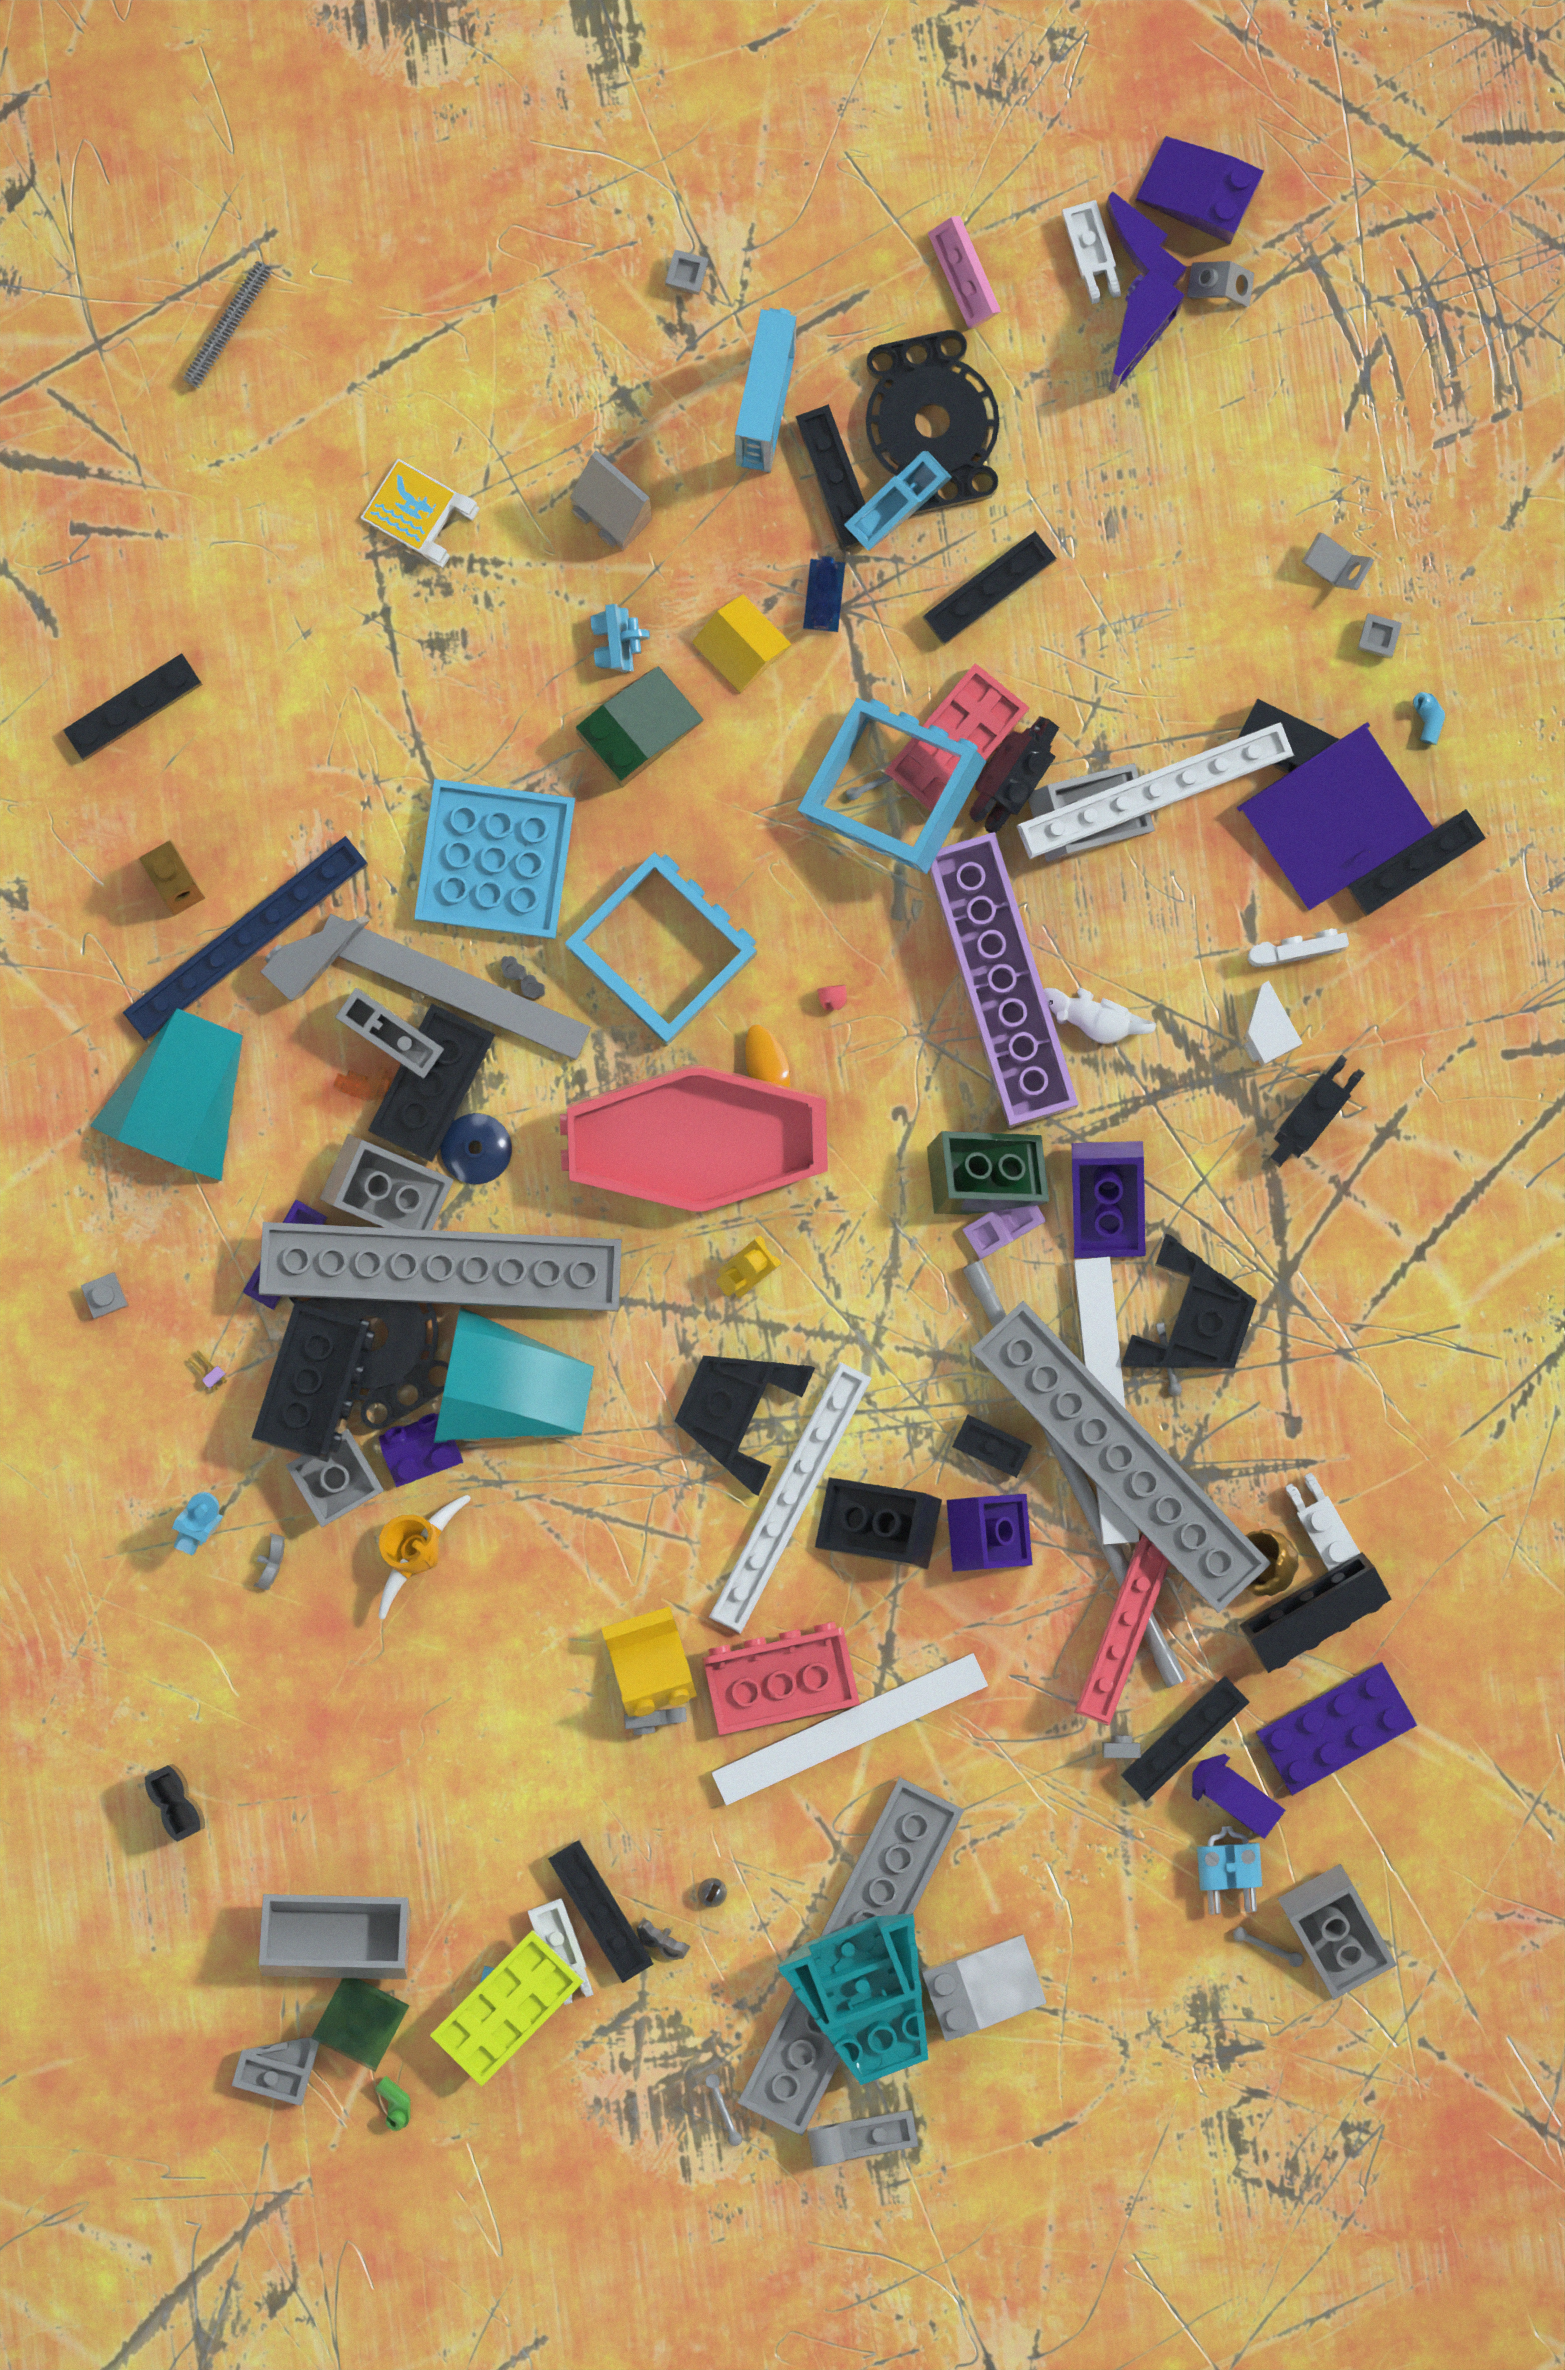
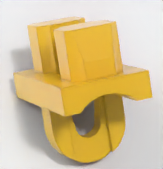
M760 1235L718 1270L721 1276L716 1279V1283L726 1296L729 1297L735 1293L740 1299L778 1268L782 1262L768 1251L764 1239Z

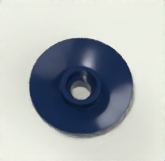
M481 1113L467 1114L453 1121L441 1145V1157L447 1170L455 1178L468 1184H484L499 1177L507 1168L512 1154L511 1139L505 1127L497 1119ZM474 1141L482 1144V1151L478 1154H472L469 1151V1145Z

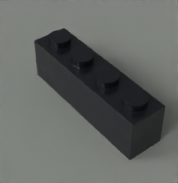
M1260 699L1256 700L1237 738L1239 739L1281 722L1294 755L1272 765L1285 773H1290L1340 740Z
M1361 1552L1239 1626L1256 1658L1266 1671L1270 1673L1275 1669L1284 1667L1291 1659L1306 1650L1316 1648L1323 1640L1333 1634L1346 1630L1358 1619L1378 1611L1382 1605L1392 1599L1375 1566Z

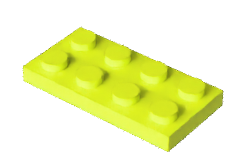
M532 1930L430 2036L482 2087L584 1980Z

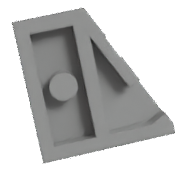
M312 2036L243 2049L231 2086L301 2106L322 2037Z

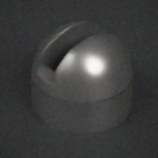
M708 1878L701 1883L698 1896L705 1906L718 1907L725 1901L727 1889L721 1880ZM714 1883L719 1886V1889L711 1903L705 1899L709 1895Z

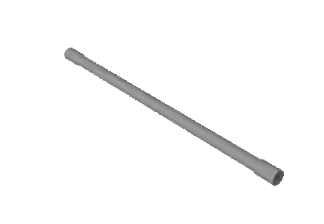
M979 1260L964 1267L962 1270L994 1328L1007 1315L982 1260ZM1042 1427L1121 1587L1129 1564L1119 1544L1102 1545L1098 1500L1083 1470ZM1151 1613L1143 1635L1153 1653L1154 1662L1167 1688H1170L1187 1678L1174 1651L1169 1647L1153 1613Z

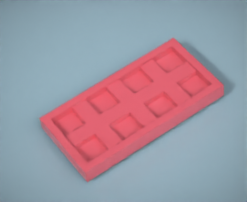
M975 663L922 727L928 729L930 725H934L949 734L948 738L956 742L960 738H964L978 746L977 752L987 761L1006 736L1010 734L1029 711L1030 707ZM912 737L885 769L884 773L932 812L960 758Z

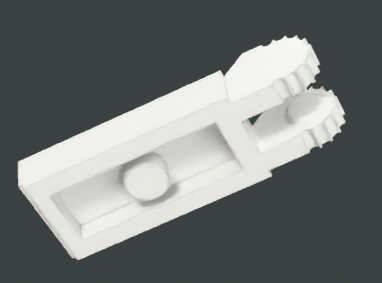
M1094 200L1063 209L1061 212L1081 279L1085 280V286L1091 303L1100 302V292L1098 286H1096L1094 275L1101 273L1106 274L1108 290L1112 297L1121 296L1120 286L1115 273V260L1097 201Z
M1337 929L1324 930L1316 933L1317 939L1303 941L1302 936L1290 937L1281 940L1282 946L1277 947L1269 942H1263L1261 945H1253V948H1250L1251 951L1247 955V960L1255 968H1260L1261 966L1267 967L1342 952L1349 945L1347 932L1338 934Z
M1310 1472L1304 1476L1305 1483L1317 1502L1305 1507L1301 1494L1292 1483L1287 1485L1285 1490L1297 1510L1296 1516L1329 1572L1360 1554V1551L1328 1496L1325 1497L1318 1481Z
M560 1898L528 1910L535 1933L584 1980L580 1985L582 1993L586 1997L594 1995L585 1970L586 1963L563 1899ZM572 1994L565 2000L564 2005L573 2003Z

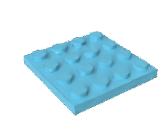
M434 779L414 919L416 921L556 940L575 798Z

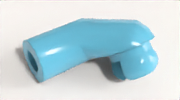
M1420 692L1413 699V705L1425 723L1420 741L1429 745H1437L1445 720V712L1432 694Z

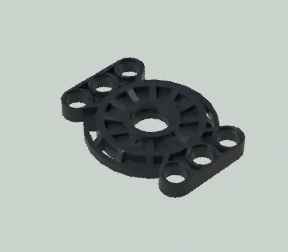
M945 330L881 344L873 347L867 356V370L869 374L880 380L868 401L865 418L867 439L875 457L893 476H898L923 451H928L952 477L949 481L953 482L958 488V494L949 500L943 499L937 491L912 515L983 501L991 498L996 493L998 487L996 472L991 467L983 465L990 457L997 441L1000 424L998 405L992 389L984 378L968 364L961 362L967 351V341L964 335L956 330ZM948 338L956 339L961 345V351L955 356L945 355L941 350V344L944 340ZM913 346H920L927 353L926 359L920 364H914L907 358L906 353ZM880 353L889 355L893 361L891 368L887 371L876 370L872 364V360L876 355ZM955 367L961 369L959 373H956L952 370ZM967 374L978 381L983 391H977L974 385L966 379ZM886 382L892 384L889 389L884 386ZM879 393L883 397L879 414L872 415L873 404ZM987 398L993 410V420L987 419L986 408L983 402ZM928 405L942 407L950 418L948 430L936 438L922 435L915 425L917 413ZM871 424L878 426L881 441L878 445H876L872 435ZM993 429L992 439L986 450L981 447L984 442L986 430ZM886 452L889 458L899 466L896 470L890 465L881 453ZM975 456L981 457L978 462L972 461ZM976 475H988L992 480V487L986 492L977 491L972 485V480Z
M289 1297L293 1304L298 1302L311 1307L321 1308V1310L358 1321L367 1316H376L386 1324L388 1338L385 1344L380 1349L370 1351L369 1353L363 1352L359 1364L365 1366L363 1376L358 1387L353 1385L352 1393L350 1392L349 1398L365 1401L361 1408V1418L366 1426L377 1430L386 1428L444 1393L445 1385L436 1387L428 1379L429 1372L433 1367L442 1366L447 1371L449 1364L445 1361L433 1360L438 1346L439 1328L437 1315L432 1303H425L429 1313L423 1314L420 1306L415 1302L311 1298L308 1301H299L295 1297ZM430 1320L432 1321L433 1328L432 1345L426 1343V1322ZM424 1351L430 1352L427 1360L421 1359ZM407 1384L413 1385L418 1391V1398L411 1405H404L398 1399L399 1389ZM362 1388L370 1389L368 1395H360ZM375 1403H381L387 1409L386 1419L379 1424L372 1423L367 1417L368 1408Z

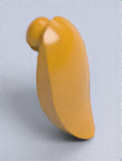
M759 1024L752 1025L748 1030L745 1044V1060L749 1077L790 1087V1071L782 1047L766 1028Z

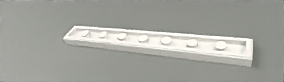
M1280 722L1018 824L1017 829L1029 859H1032L1290 758L1294 754Z
M1110 1257L1074 1260L1073 1266L1084 1366L1126 1409ZM1096 1485L1102 1545L1139 1542L1138 1528Z
M841 1362L839 1363L709 1618L741 1634L872 1379L871 1377Z
M974 1653L711 1773L725 1804L729 1805L983 1689L988 1684Z

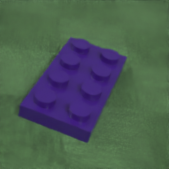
M1379 1662L1256 1731V1734L1288 1791L1293 1796L1417 1726V1723L1382 1662Z

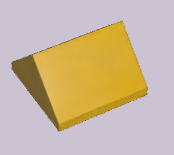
M744 594L719 609L692 641V644L740 694L792 646Z

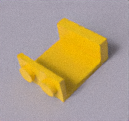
M670 1606L601 1628L628 1717L647 1716L653 1713L655 1709L667 1705H682L688 1702L690 1698L697 1696Z

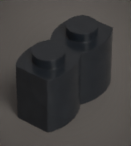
M174 1764L167 1765L145 1777V1787L148 1796L161 1809V1819L164 1828L175 1841H181L205 1828L203 1812L197 1802L189 1796L187 1780L177 1766Z

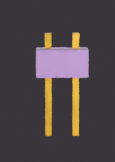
M199 1350L196 1351L211 1367L212 1371L206 1375L191 1358L188 1359L189 1362L203 1375L202 1381L208 1388L214 1387L218 1391L219 1388L215 1384L221 1379L226 1383L227 1380L224 1378L226 1373L219 1366L214 1367Z

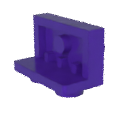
M427 1414L420 1418L419 1421L404 1427H392L385 1434L378 1437L383 1456L396 1488L464 1463L456 1440L434 1443L439 1414Z

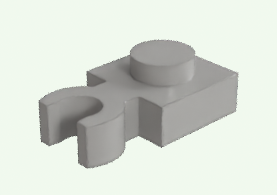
M686 1708L655 1710L653 1713L643 1717H628L627 1714H624L625 1729L633 1728L634 1735L655 1733V1726L687 1722Z

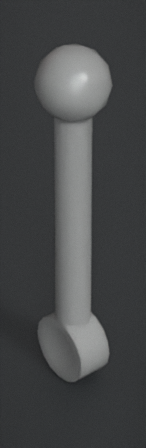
M885 775L861 787H852L846 791L849 800L858 799L862 793L887 783L892 779Z
M1157 1323L1156 1330L1160 1344L1167 1346L1168 1342L1164 1323ZM1166 1368L1170 1381L1168 1392L1172 1396H1178L1182 1392V1387L1177 1383L1174 1368Z
M1237 1927L1233 1931L1235 1940H1245L1287 1959L1293 1967H1299L1303 1963L1301 1954L1297 1952L1289 1953L1249 1935L1243 1927Z
M709 2074L705 2079L707 2087L712 2089L728 2129V2142L732 2146H738L742 2142V2136L735 2130L718 2087L719 2077L716 2074Z

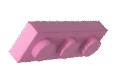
M950 217L929 231V238L968 329L978 327L1000 313V307L961 217Z

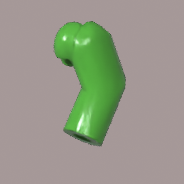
M385 2076L376 2086L375 2090L388 2101L387 2127L392 2131H400L410 2121L411 2099L405 2091L389 2077Z

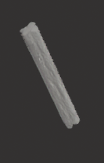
M260 261L255 262L256 265H253L254 269H251L252 272L248 273L249 276H246L247 280H244L245 283L241 284L242 287H239L240 291H237L238 294L234 295L235 298H232L233 302H230L231 305L227 306L228 309H225L226 313H223L224 316L220 317L221 320H218L219 324H216V327L213 328L214 331H211L212 335H209V338L206 339L207 342H204L205 346L201 347L202 350H199L200 353H197L198 357H195V361H192L193 364H190L191 368H188V372H185L186 375L183 376L185 382L200 388L197 384L202 385L200 380L205 381L202 378L203 376L207 378L205 372L209 374L207 369L212 370L210 365L214 367L212 361L216 363L214 358L219 359L217 354L221 356L219 350L223 352L221 347L226 348L224 343L228 344L226 339L230 341L231 339L228 336L233 337L231 332L235 333L233 328L237 330L238 328L235 325L240 326L238 321L242 322L240 317L245 318L242 314L247 315L245 310L249 311L247 306L252 307L249 304L250 302L254 304L252 299L256 300L254 295L259 296L256 292L261 293L259 288L263 289L261 284L266 285L263 281L268 282L266 277L270 278L268 273L273 274L270 271L272 269L270 266Z

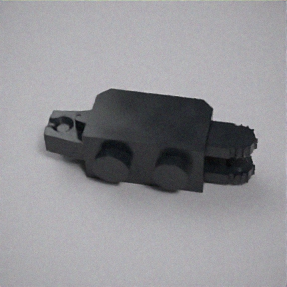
M1039 716L1031 728H1026L1022 734L1014 731L1007 735L978 778L975 790L980 795L974 802L968 815H970L974 822H979L985 819L987 813L990 812L983 826L988 833H997L1011 814L1018 815L1056 756L1050 752L1052 747L1050 744L1060 727L1050 719Z
M1340 1055L1326 1074L1323 1073L1276 1131L1277 1134L1273 1139L1280 1145L1268 1159L1279 1168L1291 1153L1299 1158L1309 1150L1351 1097L1349 1093L1364 1076L1365 1073L1358 1069L1348 1078V1082L1343 1088L1336 1084L1332 1079L1337 1073H1340L1346 1065L1345 1062L1348 1060L1343 1055Z

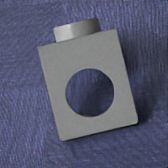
M1232 261L1192 263L1187 297L1191 299L1227 298L1243 307H1249L1254 273ZM1239 275L1244 282V289L1241 295L1236 290V280Z
M1324 533L1317 534L1302 560L1303 564L1334 587L1358 590L1374 562L1371 557L1352 555ZM1361 565L1358 574L1349 580L1351 572Z

